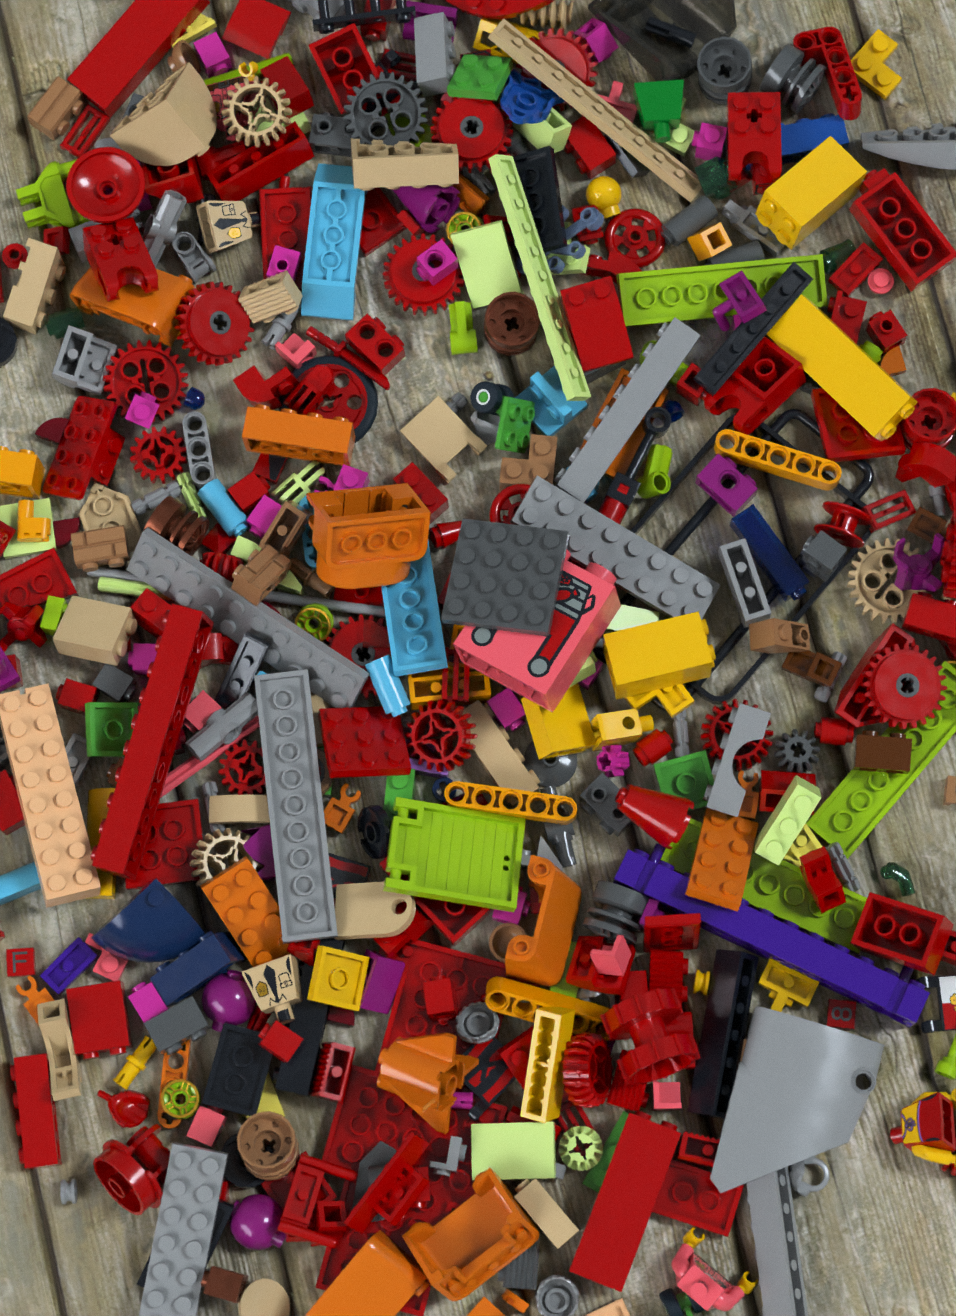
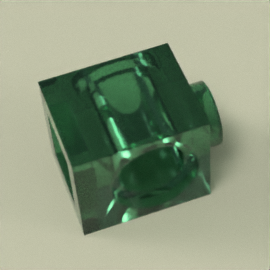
M714 157L694 168L706 197L721 200L731 194V190L737 188L735 181L728 180V162L724 158Z

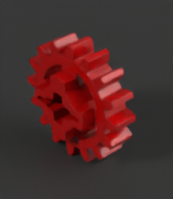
M155 426L152 427V433L150 434L143 430L142 434L144 437L142 439L135 437L134 439L137 447H130L131 452L135 454L130 457L131 463L136 464L133 467L136 473L141 472L140 476L143 480L150 476L152 484H155L157 478H160L161 482L166 484V477L168 476L175 480L174 473L176 471L179 473L183 472L180 464H187L186 457L182 456L187 454L186 447H181L184 444L182 437L176 439V431L173 430L168 434L164 426L161 432H157ZM161 440H166L172 445H165ZM157 447H159L160 451L162 452L160 464L156 459L158 452ZM171 461H174V462L172 463V465L167 468V466L170 464V462H171ZM152 465L156 468V471L151 470L146 466Z
M243 740L241 747L233 743L234 751L225 750L224 753L227 759H220L219 761L221 765L225 766V768L218 770L219 775L226 776L221 781L224 786L230 784L228 791L231 794L238 790V795H244V793L254 795L256 791L260 795H264L262 790L264 786L266 787L264 768L257 764L258 755L263 758L262 747L258 748L256 740L253 741L251 746H248L246 740ZM246 753L244 757L238 760L235 759L240 754ZM251 763L254 771H249L245 776L242 768H247ZM230 770L239 774L238 784L232 779ZM257 779L261 780L257 784L250 786L251 782Z

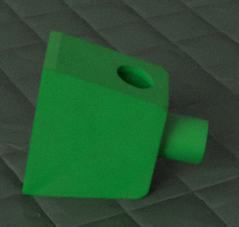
M683 79L634 83L633 98L642 129L644 131L654 130L656 142L664 143L670 141V129H677L680 126Z

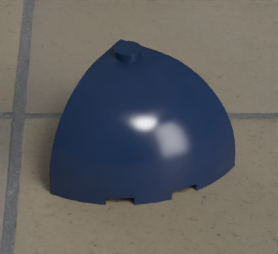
M153 879L90 938L104 950L117 957L136 962L154 963L178 958V955L198 945L199 938L205 933L170 892L157 879Z

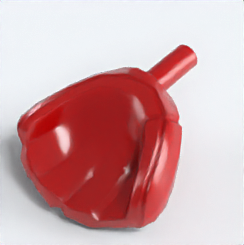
M99 1090L97 1093L99 1097L108 1101L110 1114L122 1128L136 1127L143 1123V1120L148 1115L150 1100L145 1094L133 1090H124L113 1096L102 1090Z

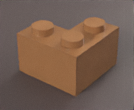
M531 434L529 460L502 457L499 481L500 491L514 484L531 485L537 475L553 484L558 437Z

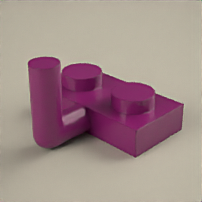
M743 271L719 283L722 291L728 298V300L716 306L712 311L721 331L725 332L730 329L725 313L732 309H735L744 324L767 311L764 303Z

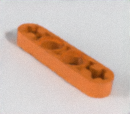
M191 1039L181 1044L186 1046L185 1051L179 1050L174 1053L181 1054L184 1058L181 1068L172 1069L169 1065L171 1055L168 1056L167 1052L164 1054L157 1116L159 1123L167 1129L179 1127L183 1119H174L172 1124H168V1120L163 1118L164 1113H167L161 1105V1094L169 1082L178 1079L188 1080ZM178 1094L179 1096L175 1101H180V1104H184L185 1095Z

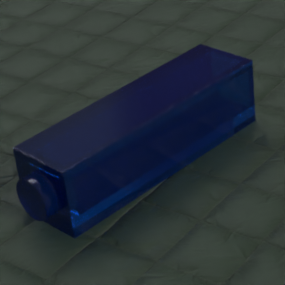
M754 504L731 519V528L740 540L746 538L752 557L783 600L786 602L792 598L795 601L807 592L808 578Z

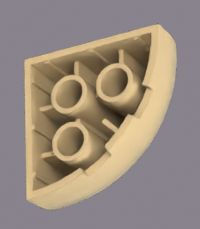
M188 62L167 77L164 83L155 91V95L152 91L149 92L135 105L137 108L129 117L125 116L110 134L121 149L139 161L156 166L176 165L194 155L199 157L210 148L208 144L217 127L215 105L205 82L190 62Z

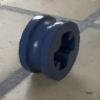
M439 778L433 784V796L441 803L446 802L445 797H443V793L440 796L437 792L440 790L441 784L446 783L447 787L449 783L453 782L450 778ZM456 789L451 791L449 795L450 799L456 796Z

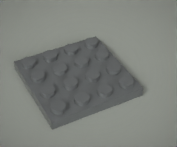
M462 518L441 616L442 622L550 636L570 537L569 532Z

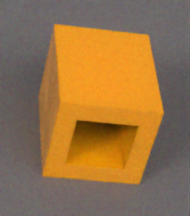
M721 222L707 226L687 238L698 261L713 257L732 246Z

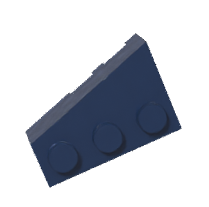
M210 931L199 938V944L194 948L179 954L178 959L170 963V961H167L155 969L157 973L150 980L165 1005H175L205 987V984L213 977L221 973H227V968L236 962H244L248 959L230 931L214 934Z

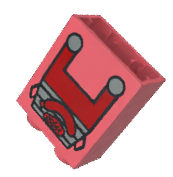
M568 550L566 551L550 636L464 626L453 643L462 663L552 713L621 607L614 586L617 580L614 574L594 562H589L585 570L568 561L571 556Z

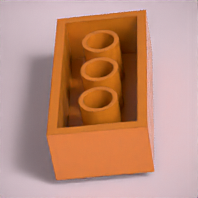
M260 404L255 405V407L247 406L242 433L246 451L307 461H318L343 466V464L351 465L356 437L353 423L349 422L348 419L343 417L326 419L317 413L300 415L296 414L297 412L285 408L281 409V411L270 410V407Z

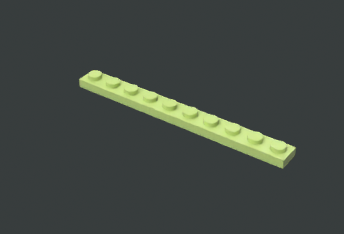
M495 154L488 159L491 172L495 178L499 197L507 215V222L510 225L515 246L518 249L523 264V271L526 274L530 292L538 310V317L542 323L546 341L554 359V366L558 372L563 393L567 401H585L591 397L513 156Z

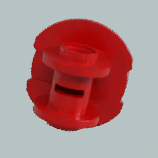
M158 1124L153 1125L149 1129L146 1126L139 1129L126 1143L128 1147L117 1140L110 1139L103 1144V1152L93 1161L95 1173L106 1191L120 1206L134 1215H141L149 1207L158 1208L161 1204L163 1193L159 1182L161 1181L165 1184L171 1151L167 1147L165 1148L157 1137L162 1129ZM137 1156L149 1170L145 1171L133 1157Z

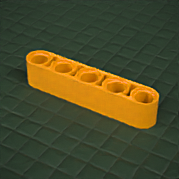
M730 429L720 431L715 439L714 451L716 455L719 453L723 458L725 456L729 457L734 463L829 491L837 487L841 478L842 471L836 462ZM722 440H729L734 446L730 449H725L720 445V442ZM750 447L755 448L759 455L750 457L746 454L745 450ZM775 455L781 456L784 459V463L776 465L771 461V457ZM804 463L808 465L810 470L802 473L798 471L796 465ZM830 471L835 475V479L828 481L822 477L821 473Z
M460 781L449 783L444 791L445 801L448 806L562 825L572 823L577 815L575 801L567 796ZM455 789L462 790L465 794L464 798L459 802L452 801L449 798L451 791ZM481 793H487L492 799L488 805L482 806L477 803V796ZM508 797H514L518 800L519 804L514 809H507L503 805L504 800ZM534 801H542L546 808L541 813H535L531 810L530 805ZM560 805H569L573 810L572 814L568 817L560 816L557 812Z
M493 977L486 984L485 1003L494 1012L534 1023L537 1008L562 1007L575 1010V1015L581 1017L574 1018L572 1034L591 1032L602 1035L603 1039L609 1041L604 1025H599V1023H603L600 1015L605 1014L610 1009L606 1006L504 977ZM494 993H501L503 995L498 996L494 995ZM527 1000V1001H529V1002H528V1003H521V1002H519V1001Z

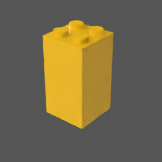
M829 136L765 190L755 215L763 226L768 227L776 235L777 240L781 244L786 245L792 250L856 196L867 171L832 136Z
M699 611L603 634V652L616 700L711 676V669L715 667L714 660H716L713 645L707 644L709 630L706 619L700 618Z

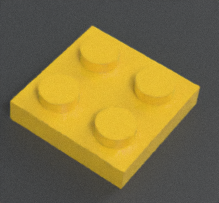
M318 946L307 1000L359 1011L370 957L326 946Z

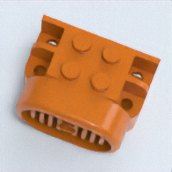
M408 483L307 493L306 498L314 508V514L309 517V526L313 530L312 542L317 550L316 573L328 585L342 589H361L397 584L408 577L411 561L419 560L426 553L430 511Z

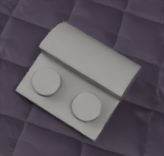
M68 325L52 377L74 389L77 387L101 395L105 384L103 376L108 375L105 367L106 365H111L110 357L114 356L117 345L93 337V334Z

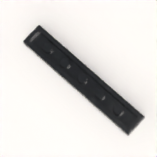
M793 262L761 299L767 311L745 324L741 322L693 380L710 395L714 396L811 283L813 278Z

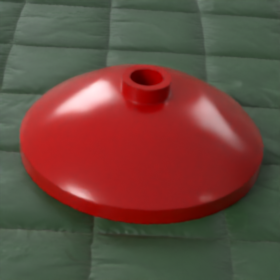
M100 147L84 153L70 168L66 182L68 198L74 209L84 218L97 223H113L131 215L140 205L146 186L145 176L138 161L126 151L114 147ZM106 189L113 190L109 195L104 194Z

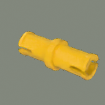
M144 1036V1039L133 1054H129L126 1057L127 1062L113 1079L123 1089L128 1090V1087L138 1073L146 1069L145 1064L157 1049L152 1039L150 1040L148 1036Z

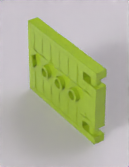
M401 797L395 798L393 810L398 811V813L391 822L385 871L390 872V878L386 877L383 891L508 912L516 910L525 818ZM408 813L416 814L415 819L408 818ZM401 874L408 875V881L401 880Z

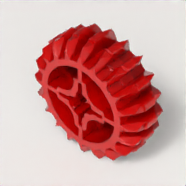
M438 699L437 703L430 700L427 706L420 705L418 707L420 713L413 712L411 714L415 722H408L406 724L412 729V732L405 733L407 738L411 737L412 742L407 744V748L414 747L415 749L411 756L413 758L420 756L418 760L420 765L427 761V769L432 770L435 763L437 772H443V764L448 771L454 770L455 765L458 767L464 765L463 758L470 759L471 757L467 749L472 750L476 747L470 741L478 737L475 733L471 734L470 730L475 728L476 724H468L467 722L472 715L470 713L463 714L465 707L462 705L456 707L455 701H448L446 704L444 700ZM441 713L450 717L456 727H449L445 719H442ZM429 720H431L429 722V732L426 735H424L426 724ZM442 731L450 732L449 734L444 735V737H442L441 740L432 739L441 734ZM456 736H458L457 746L455 750L452 752L451 750L454 749L453 739ZM427 744H433L437 752H440L441 757L434 755L428 749Z
M737 699L732 700V707H729L728 703L723 701L721 704L723 711L714 706L712 711L715 716L711 714L705 716V719L711 724H702L701 729L709 733L701 734L700 739L709 741L702 746L703 750L712 749L708 754L709 760L715 756L720 760L722 759L725 749L722 750L717 744L715 727L720 729L723 735L724 732L730 734L733 724L727 721L724 723L721 720L730 716L732 707L738 708ZM744 700L742 704L748 705V701ZM770 720L768 722L767 728L771 725ZM766 730L763 739L758 740V744L750 741L741 746L752 751L745 755L734 756L732 764H736L737 772L741 771L742 763L745 764L747 770H750L752 768L751 760L759 765L761 758L758 754L767 757L768 751L763 747H771L773 742L765 738L772 737L773 731Z
M582 1032V1034L571 1036L570 1041L566 1044L567 1049L563 1052L564 1060L562 1061L564 1077L562 1082L565 1084V1093L568 1094L569 1101L580 1107L593 1108L594 1106L604 1104L609 1096L611 1079H613L611 1049L607 1046L606 1039H603L602 1035L596 1033Z

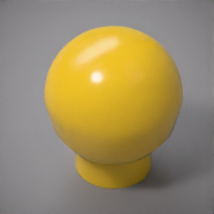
M599 176L593 179L586 189V200L589 205L598 207L604 219L621 213L618 204L622 196L618 182L608 176Z

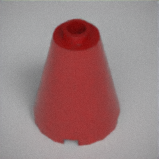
M631 784L627 785L626 788L621 787L615 797V802L618 803V810L661 846L669 850L672 849L670 843L674 842L677 844L690 822L691 816L687 815L688 809L694 810V802L687 798Z

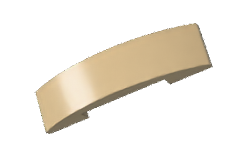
M267 795L209 796V824H270Z

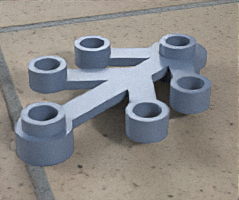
M562 205L565 221L569 216V210ZM594 207L585 208L580 214V219L565 229L567 241L584 228L591 231L599 229L604 222L603 214ZM573 241L571 244H567L566 247L545 252V257L551 253L580 259L584 256L586 248L579 241ZM553 256L547 260L552 273L559 274L564 270L565 263L558 256ZM518 259L516 263L517 270L521 274L526 275L523 271L522 261Z

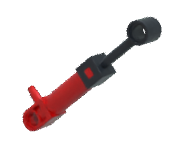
M653 407L646 413L642 423L645 435L625 475L619 472L616 473L598 512L618 524H621L641 483L634 479L654 439L663 437L670 427L671 415L665 408ZM659 418L663 422V426L660 428L654 427L650 419ZM572 561V562H571V563L575 564L576 566H578V567H580V568H582V569L585 570V567L581 566L580 564L576 563L575 561Z

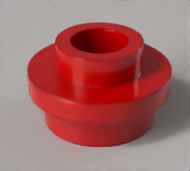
M18 243L6 246L2 252L4 264L11 269H18L20 262L26 263L28 257L26 248ZM13 252L19 253L16 259L10 258Z

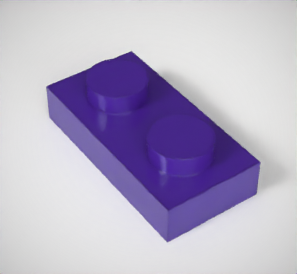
M78 937L40 977L58 995H61L99 956Z

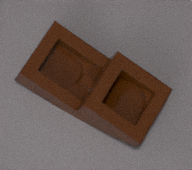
M811 651L788 652L781 669L808 681L831 688L842 663L819 652L817 654Z

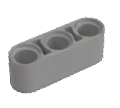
M192 411L184 416L182 425L190 475L195 487L200 490L208 482L217 479L206 419L202 413ZM193 422L202 423L199 430L192 431L189 429ZM197 447L206 448L205 453L201 456L194 455L193 451ZM201 472L210 473V477L205 481L197 479L198 474Z

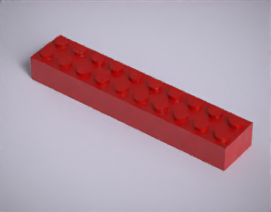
M172 603L171 609L167 610L164 615L163 625L165 628L163 635L159 636L156 641L155 651L157 654L155 661L151 662L148 667L147 677H149L147 687L143 688L140 693V710L132 719V736L124 745V762L116 771V788L108 797V814L106 819L103 818L100 823V840L98 845L93 847L91 853L92 866L105 873L136 880L214 624L203 611Z

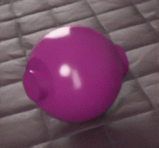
M228 970L227 973H221L213 977L205 986L202 994L203 1010L206 1016L213 1021L211 1028L218 1032L222 1031L224 1023L232 1025L245 1023L252 1016L256 1007V1000L242 972L236 970Z
M263 1194L249 1195L242 1202L236 1200L235 1207L231 1213L233 1218L230 1221V1229L235 1240L241 1246L250 1250H265L272 1245L280 1248L286 1237L285 1233L277 1231L283 1212L279 1203Z

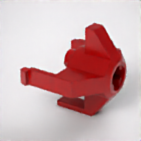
M5 602L0 607V614L2 613L9 620L7 623L8 632L0 640V647L4 652L15 640L26 641L30 639L39 648L47 641L45 633L40 628V616L44 610L38 604L31 608Z

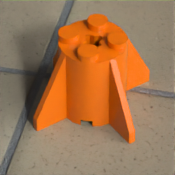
M450 1033L410 1038L399 1036L389 1049L384 1048L379 1055L378 1062L382 1065L377 1079V1087L397 1094L436 1131L446 1134L449 1131L450 1109L457 1100V1097L453 1096L456 1088L462 1089L465 1075L479 1064V1059L468 1055L455 1054L457 1036Z

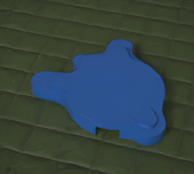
M512 69L506 81L507 86L504 87L500 105L512 122L516 124H534L546 120L552 107L563 103L565 100L559 97L553 90L542 88V82L537 78L523 77L517 70Z

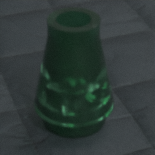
M847 239L842 243L820 251V254H823L824 272L826 274L834 273L856 250L852 241Z

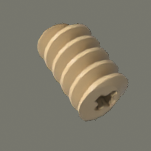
M560 0L558 4L553 1L535 12L531 10L520 14L521 24L525 25L528 18H530L531 26H535L538 20H540L541 27L545 28L550 21L551 28L556 29L558 23H560L561 28L565 31L568 25L571 24L574 0H571L568 6H566L565 0Z

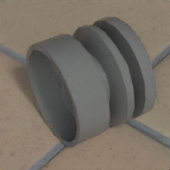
M719 37L712 39L703 46L697 60L698 82L701 92L708 100L716 104L727 105L728 93L748 92L750 90L752 60L749 50L742 42L731 37Z
M787 44L768 69L760 85V90L762 92H780V95L784 91L785 96L782 105L787 107L793 101L791 111L797 114L818 92L827 67L819 64L814 69L816 60L813 58L802 66L804 52L792 44Z
M598 880L592 899L601 904L602 907L601 909L588 907L587 913L597 919L585 917L582 925L597 936L605 937L606 940L615 942L617 935H624L627 944L635 945L638 937L627 930L640 932L641 926L631 919L632 917H642L649 898L624 886Z

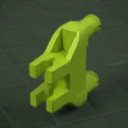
M77 159L62 164L56 161L51 162L45 167L34 184L16 189L21 206L39 201L42 203L40 207L22 212L28 229L48 223L56 227L65 226L71 229L90 221L81 216L76 210L74 211L73 208L71 209L63 184L65 179H67L70 168Z

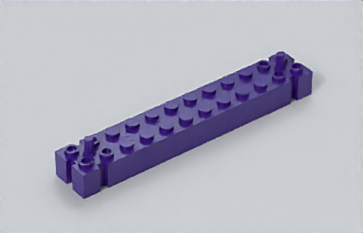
M657 843L651 855L636 848L634 852L629 849L627 850L613 883L659 901L665 909L664 911L672 915L700 913L701 929L766 960L771 958L788 968L818 981L819 985L875 1012L882 1013L909 1028L917 1023L930 992L924 990L925 985L910 979L913 968L903 965L900 974L887 967L881 970L875 967V962L867 957L860 955L859 958L848 954L850 950L842 945L835 943L834 946L823 942L824 937L814 932L806 934L799 931V926L789 920H784L782 923L774 919V914L766 909L759 908L757 911L749 907V902L743 898L737 912L687 896L685 892L690 873L684 872V875L673 871L675 868L673 865L661 860L666 848Z

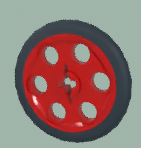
M321 356L303 362L301 368H295L292 371L299 383L318 364L328 365L334 373L332 385L309 413L320 414L326 419H333V417L348 419L349 422L353 423L356 437L355 443L359 441L372 427L377 415L378 397L372 379L341 357ZM340 375H345L349 378V384L344 388L337 387L334 383L335 379ZM303 387L288 406L283 402L291 392L280 395L279 401L283 405L279 407L280 411L284 408L292 410L295 401L302 396L306 389ZM311 394L308 398L311 402L315 396ZM327 397L329 400H335L333 401V407L330 409L328 406H322L324 399ZM352 397H358L362 400V405L358 409H351L347 405L348 400ZM299 409L296 414H301L304 409Z

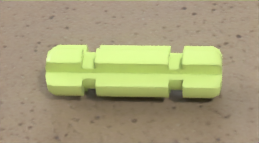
M184 472L179 474L176 479L180 488H182L181 491L189 510L198 512V518L200 516L207 518L204 507H201L202 502L197 495L195 485L192 484L193 480L190 473Z

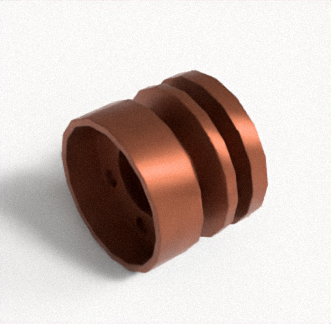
M506 292L495 297L488 305L484 319V335L489 346L497 353L506 356L520 355L528 351L535 343L540 319L534 301L518 292ZM512 323L516 324L515 329H512L511 332L507 330V326H510Z
M168 496L154 510L144 530L148 527L190 556H193L203 542L209 527V519L204 516L198 518V512L195 510L190 511L184 516L186 505L174 497Z

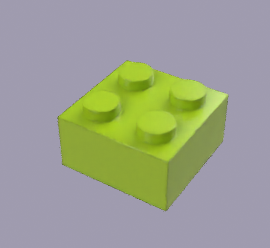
M48 595L40 628L47 635L54 636L65 613L68 603L64 598Z

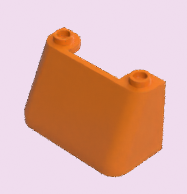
M90 267L74 285L69 296L81 312L91 316L94 313L99 316L103 313L142 328L144 333L148 335L150 333L160 335L158 341L171 347L179 330L174 328V326L179 325V320L175 319L174 316L181 313L177 306L185 304L181 299L182 296L189 295L188 290L195 287L192 285L193 281L185 275L179 274L177 277L156 269L159 291L145 293L138 285H125L118 291L119 300L107 302Z
M531 855L528 865L529 887L537 892L539 903L542 904L534 936L518 935L512 938L508 944L505 956L506 977L543 986H554L563 977L581 904L582 891L570 877L550 860Z
M491 1168L479 1173L475 1177L472 1187L476 1194L435 1226L427 1222H418L413 1224L409 1231L402 1235L431 1285L450 1301H459L468 1296L537 1242L540 1235L525 1211Z
M380 1230L365 1243L305 1316H396L414 1294L419 1297L430 1284L426 1282L428 1278L420 1265Z

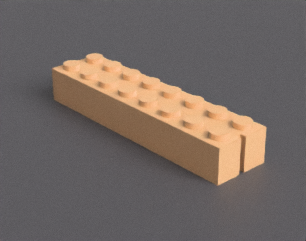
M49 683L25 688V692L20 695L19 690L0 694V726L46 908L100 895L101 886L97 870L92 866V851Z

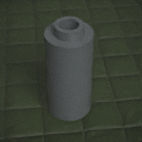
M701 195L661 226L663 229L661 236L665 238L669 246L673 244L678 247L689 236L695 234L717 217V209L708 197Z
M754 240L707 258L708 263L704 265L765 260V256L758 240Z

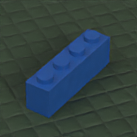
M829 113L821 116L819 119L810 120L809 118H803L793 124L785 125L781 123L782 165L801 161L829 136H832L847 151L849 140L844 119L839 115ZM751 164L745 166V171H750Z

